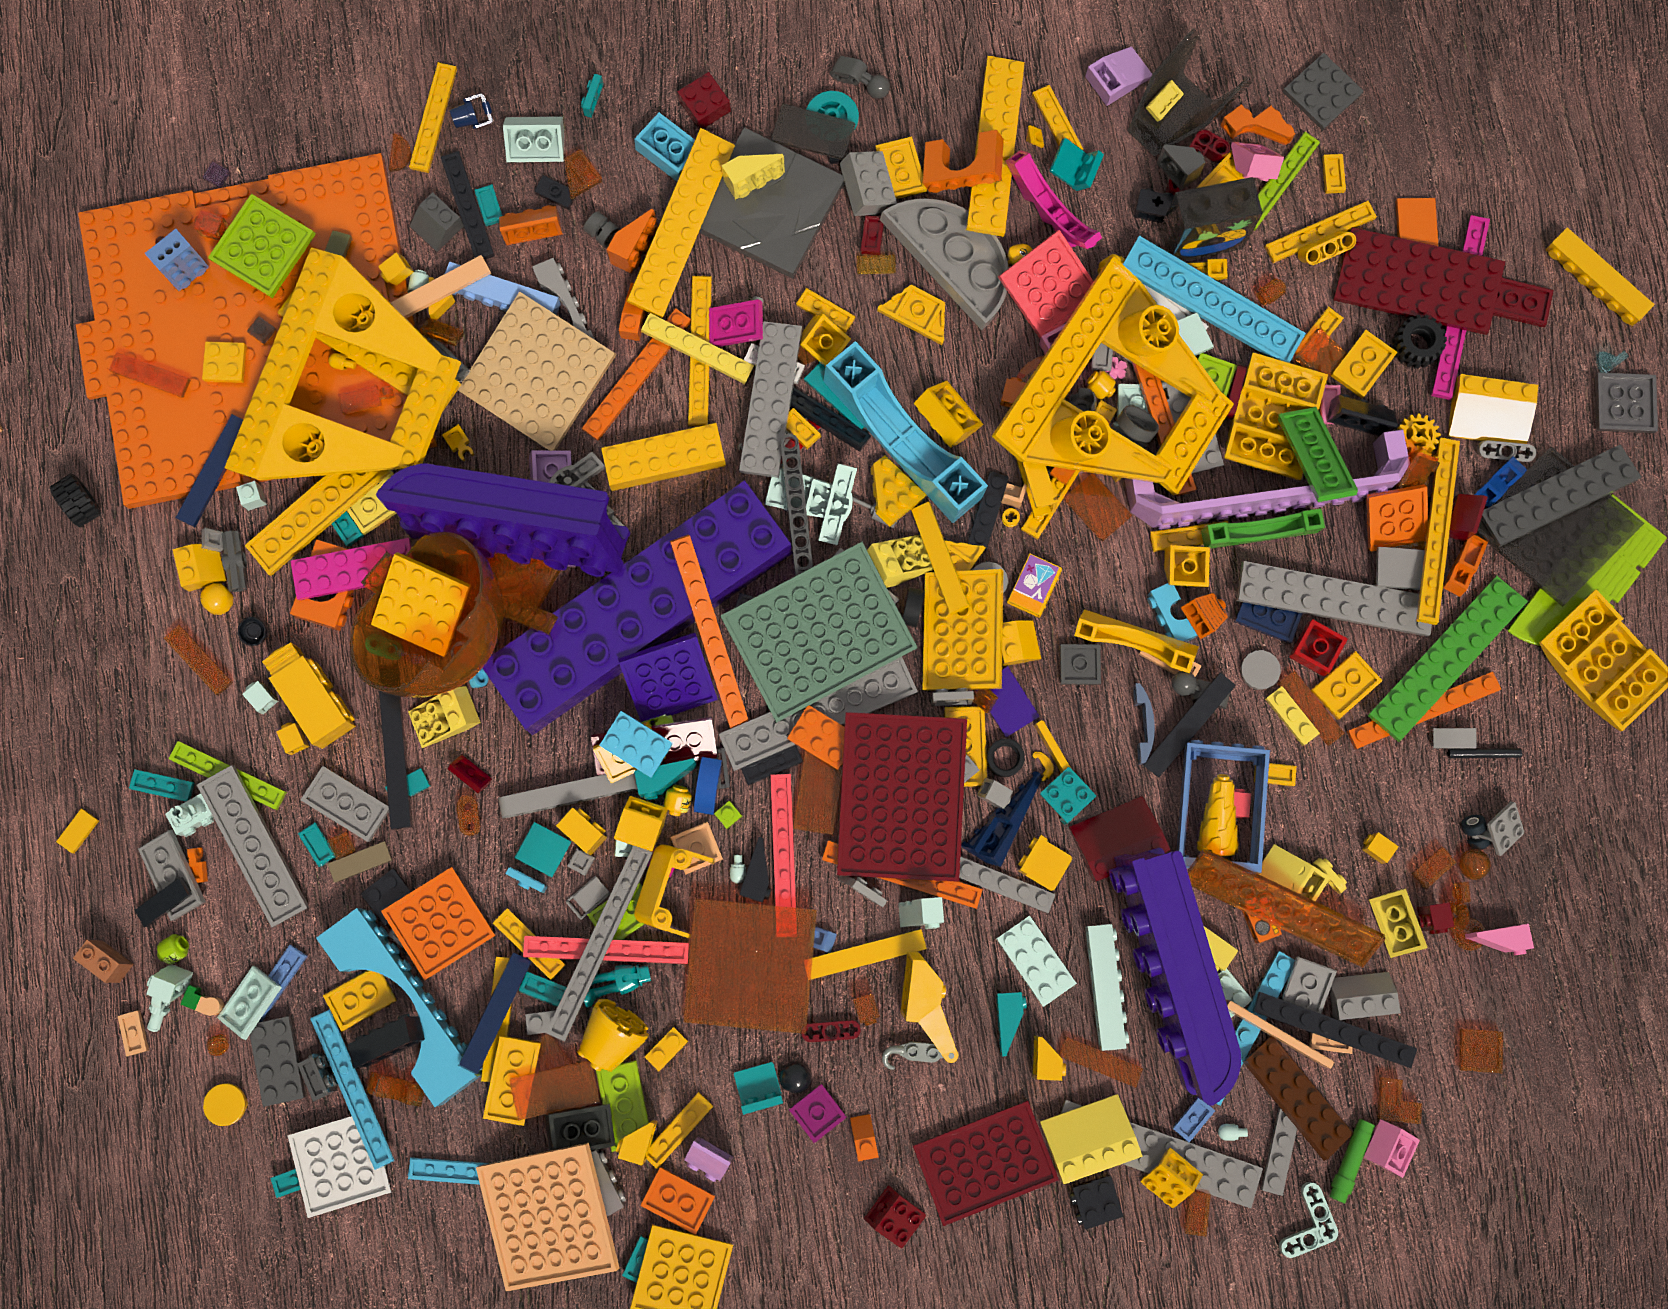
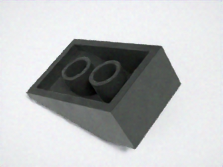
M610 1104L545 1114L549 1151L589 1143L590 1150L615 1146Z

